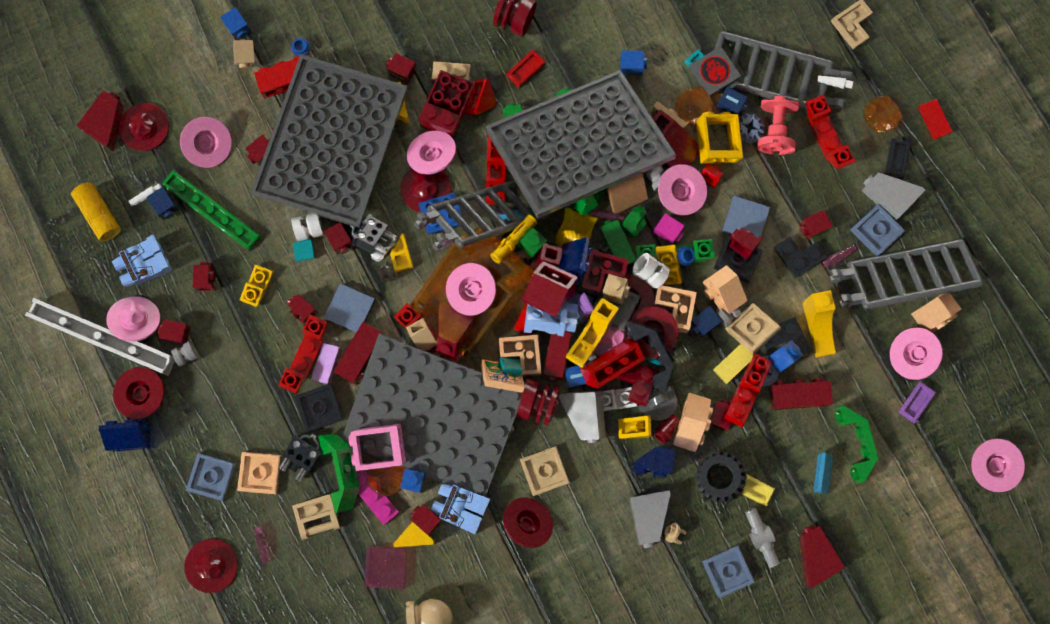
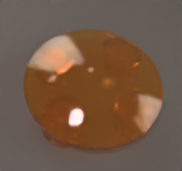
M690 88L678 95L675 103L678 117L691 125H696V120L703 113L712 112L713 108L711 98L702 88Z
M884 95L873 98L864 108L866 123L870 128L878 132H889L895 129L902 118L899 107L889 96Z
M403 465L370 469L367 476L368 485L372 491L379 495H394L402 490L400 487L405 468Z

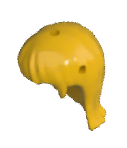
M565 207L564 220L556 235L558 247L562 248V251L569 255H579L586 251L591 240L593 227L599 218L589 214L582 216L576 210Z

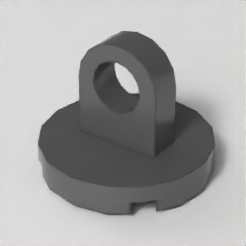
M670 386L663 394L654 387L647 406L639 405L642 414L650 416L651 420H666L674 413L677 407V397Z

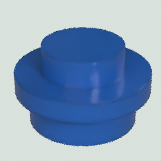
M298 38L292 43L291 49L296 56L300 54L307 55L310 51V45L307 40Z
M689 247L679 248L677 251L678 262L683 266L692 264L695 259L694 251Z

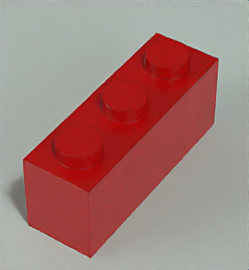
M300 55L296 56L293 60L281 61L275 66L263 67L254 72L260 93L264 99L287 92Z
M625 340L585 364L583 368L580 367V371L586 384L598 389L644 361L645 358L637 342Z

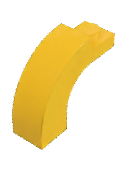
M602 298L593 310L583 332L567 353L566 358L583 368L604 338L619 308Z

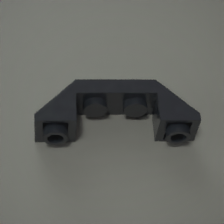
M636 321L626 323V332L634 341L649 335L650 338L648 340L653 349L656 348L659 354L657 356L659 363L662 367L665 366L666 368L653 376V385L657 391L660 390L661 394L665 393L669 389L676 362L660 330Z

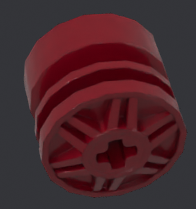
M499 0L494 12L493 26L499 28L501 25V29L506 30L511 24V33L523 38L533 20L537 1L521 0L518 3L519 0Z
M527 378L516 417L528 421L532 413H535L536 423L539 424L541 416H545L543 425L548 427L558 405L559 387L555 386L552 394L548 393L550 384H547L543 391H539L540 381Z

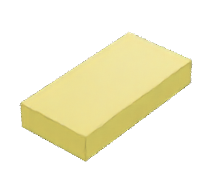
M740 344L713 371L727 384L751 361L753 355Z
M747 475V483L742 495L767 506L775 488Z

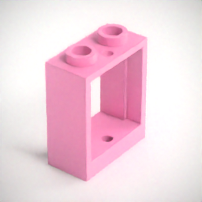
M401 424L351 431L349 444L353 447L351 460L356 471L400 466L406 463ZM390 432L394 460L363 464L359 436Z

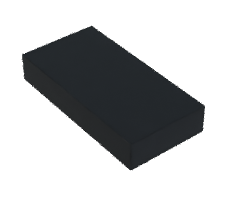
M895 138L891 139L885 175L900 179L905 177L911 142Z

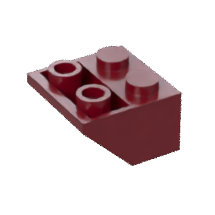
M543 261L533 273L522 297V302L557 318L575 294L578 277Z

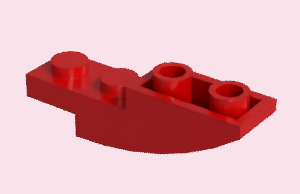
M756 353L753 355L728 406L725 419L743 427L770 369L771 361Z

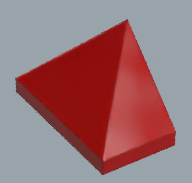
M477 79L474 81L475 86L465 112L466 115H477L497 106L490 80Z

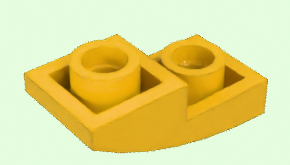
M676 246L656 247L658 261L670 270L669 276L663 285L681 284L682 278L680 265L677 260Z
M255 265L249 282L245 284L240 301L258 307L275 271Z

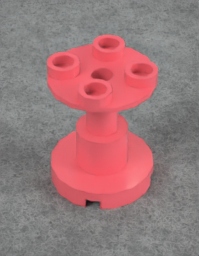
M775 96L772 100H762L761 108L766 112L773 113V125L768 127V136L759 138L758 150L767 154H774V151H779V155L793 153L796 142L787 137L788 127L784 125L785 114L798 111L799 102L786 100L785 96Z

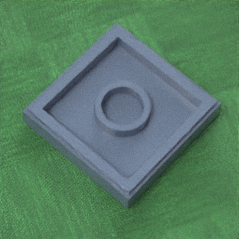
M733 196L722 232L732 235L736 229L740 230L742 227L752 232L758 238L762 234L770 207Z
M877 204L850 231L875 256H879L905 230Z
M340 284L324 319L357 332L362 322L366 321L375 298Z
M197 453L186 491L225 501L236 463Z
M738 545L702 561L718 598L755 583Z

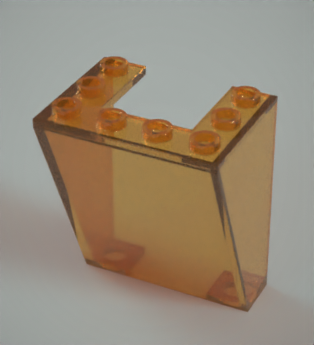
M480 227L474 229L477 234L484 232ZM466 234V235L462 236L461 238L464 239V238H467V237H469V236ZM496 237L462 248L453 243L410 304L422 318L431 313L437 316L440 302L450 305L446 295V284L450 274L457 267L467 263H475L487 268L495 279L496 296L492 305L486 311L475 315L473 331L464 342L468 348L461 347L459 350L465 357L478 348L521 298L535 272L532 267L526 265L513 252H509L500 263H496L490 256L501 244V240ZM418 305H422L426 311L420 309Z

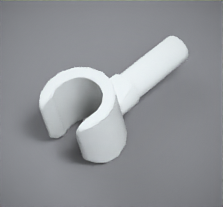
M391 241L385 248L391 249L395 242ZM374 250L371 258L381 262L385 255Z

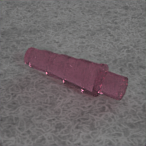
M599 210L590 211V216L602 220H618L619 222L625 220V215Z
M851 245L828 256V259L823 261L826 268L831 265L835 266V264L856 251V247Z
M262 526L255 527L256 536L254 538L262 563L269 562L265 533H263Z

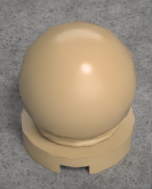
M428 599L417 606L414 601H406L407 624H452V612L446 603L436 599Z

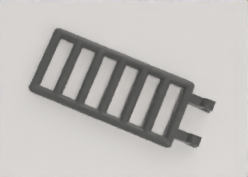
M721 31L716 42L715 49L720 46L723 48L725 39L736 42L731 57V62L735 68L743 44L754 47L743 84L733 82L727 87L768 99H774L775 96H785L786 100L798 101L799 107L807 109L806 101L804 100L815 64L825 67L823 76L846 78V80L851 78L852 72L833 69L834 63L831 60L729 32ZM762 49L771 52L762 87L757 88L750 86L760 50ZM780 54L788 56L789 60L780 92L775 93L768 91L778 55ZM798 59L806 61L807 65L798 97L793 98L786 95L795 63ZM821 83L817 97L824 95L829 107L840 112L844 100L825 96L828 85Z
M512 180L429 205L427 207L428 213L420 212L417 214L420 220L415 221L414 225L419 230L427 226V224L437 222L447 234H437L438 242L432 245L436 251H439L453 243L462 248L513 231L524 219L520 220L498 196L497 193L501 191L525 217L532 215L537 220L536 222L549 219L551 214L537 219L536 215L511 190V188L516 187L522 193L516 181ZM489 196L513 223L506 224L482 197ZM474 200L498 227L492 229L468 202ZM460 205L484 232L477 234L453 206ZM445 209L469 237L462 239L438 211Z
M962 239L850 261L847 263L848 269H832V276L829 278L831 284L852 278L857 290V294H842L840 296L842 300L839 301L841 309L861 303L864 309H871L981 287L983 285L981 275L965 241ZM959 247L973 277L972 281H962L948 249ZM941 251L955 284L944 286L930 253ZM913 256H923L936 288L925 289L912 259ZM904 258L917 292L906 293L893 260ZM886 263L899 295L887 296L875 264ZM867 266L880 299L869 301L857 272V267Z

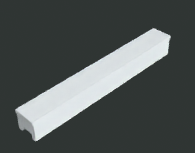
M33 298V304L29 313L26 312L25 316L169 376L175 363L172 356L137 341L121 340L115 337L109 329Z

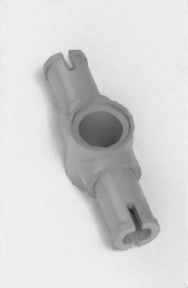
M756 508L745 511L752 527L749 535L754 547L763 553L769 568L780 564L773 548L775 537L770 527L762 523Z

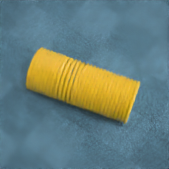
M86 182L73 189L71 196L98 240L107 241L118 235L121 228L94 184Z

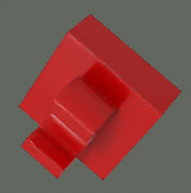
M716 162L713 166L707 163L701 172L706 184L712 188L717 185L723 175L719 171L722 166Z

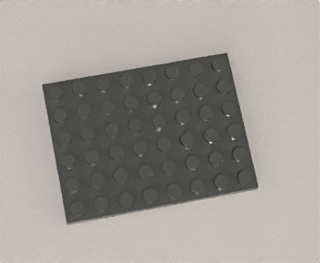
M300 54L251 194L360 228L408 87Z
M621 70L486 126V132L537 219L671 161L676 156Z
M380 333L341 439L350 446L349 435L355 429L401 424L406 463L400 465L401 467L425 473L426 477L450 486L455 485L486 497L514 423L522 393L487 387L484 384L482 372ZM390 432L359 436L362 452L385 461L394 460Z

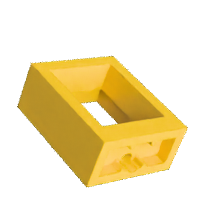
M705 112L696 120L701 163H736L743 158L738 114H731V112L720 114ZM707 125H727L729 150H710Z

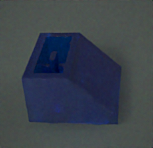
M587 237L563 243L558 266L559 269L577 276V284L580 285L583 275L588 269L589 262L586 261V258H589L592 248L589 247L590 238Z
M129 419L125 420V423L107 421L105 425H99V432L105 451L120 452L150 449V426L143 424V421Z
M655 447L630 465V469H633L635 474L645 475L649 472L653 473V477L664 479L672 474L676 450Z

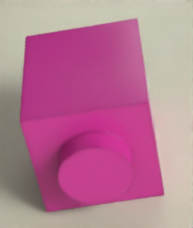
M665 213L653 233L670 245H673L675 241L679 242L683 237L684 232L682 230L684 225Z

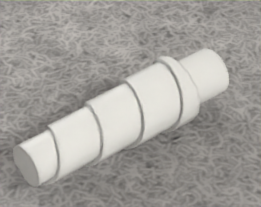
M820 75L817 80L820 83L843 89H852L854 82L846 80V78Z
M157 184L154 187L147 188L129 200L130 205L133 206L148 200L146 197L161 188V185Z

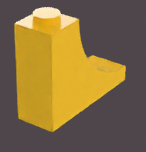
M829 290L811 294L802 303L815 358L834 355L836 351L833 341L832 318L835 304L832 292Z

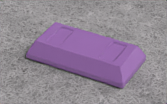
M583 293L576 304L578 305V313L581 319L587 320L593 312V307L586 293Z
M919 381L898 412L915 424L936 392Z

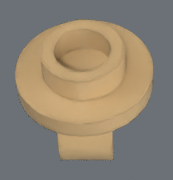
M672 523L665 529V540L670 543L682 544L678 540V536L680 533L686 535V531L680 529L678 524Z

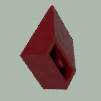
M440 70L420 114V127L430 131L445 132L455 140L475 83Z
M660 109L654 116L653 121L676 154L675 159L662 165L667 169L675 165L690 166L700 154L699 144L673 118Z

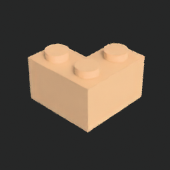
M728 266L723 267L703 281L706 289L704 290L705 295L709 300L713 299L720 310L724 309L730 314L748 301L738 275Z
M660 286L656 289L654 306L672 311L671 314L678 324L679 332L688 333L697 292Z
M950 293L939 295L911 315L921 328L931 330L933 333L958 316L956 313L961 308Z
M538 335L499 338L500 357L520 359L523 368L522 378L541 376Z
M692 393L688 394L673 445L696 452L698 445L702 446L705 438L703 432L708 431L711 420H709L713 412V408H710L711 399Z

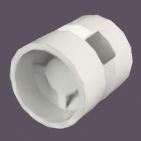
M309 213L305 218L302 215L291 218L293 231L298 242L307 240L309 236L315 238L324 235L319 215Z
M644 253L637 259L632 270L634 275L645 280L646 283L654 288H659L665 283L670 271L667 266L659 261L657 262V259L648 253Z

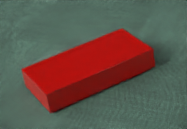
M531 50L506 73V76L520 88L546 62L534 50Z
M937 99L918 107L933 141L952 133Z

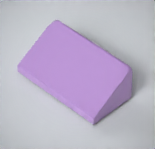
M322 344L311 380L326 385L330 384L341 352L340 347Z

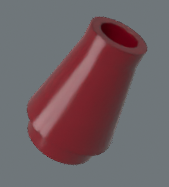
M671 415L655 429V438L663 444L670 442L680 423V419L675 415Z

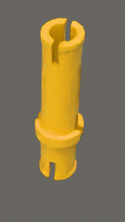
M527 215L514 231L501 241L499 247L491 253V258L496 263H500L509 252L515 250V246L537 224V220L532 215Z

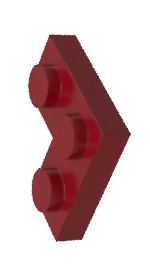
M637 364L616 378L633 384L628 401L646 407L654 388L653 376L659 373V371Z

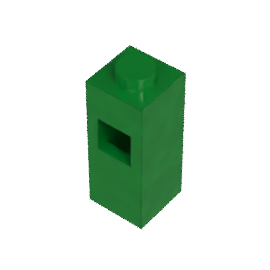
M608 220L602 223L599 232L610 255L628 259L627 268L633 266L637 260L619 221Z

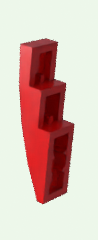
M489 135L486 188L506 182V164ZM502 191L498 192V196L505 202V194ZM486 196L488 205H496L489 196Z

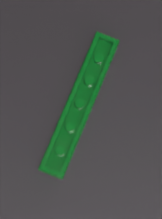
M172 170L161 185L248 251L261 238L257 232L176 171Z

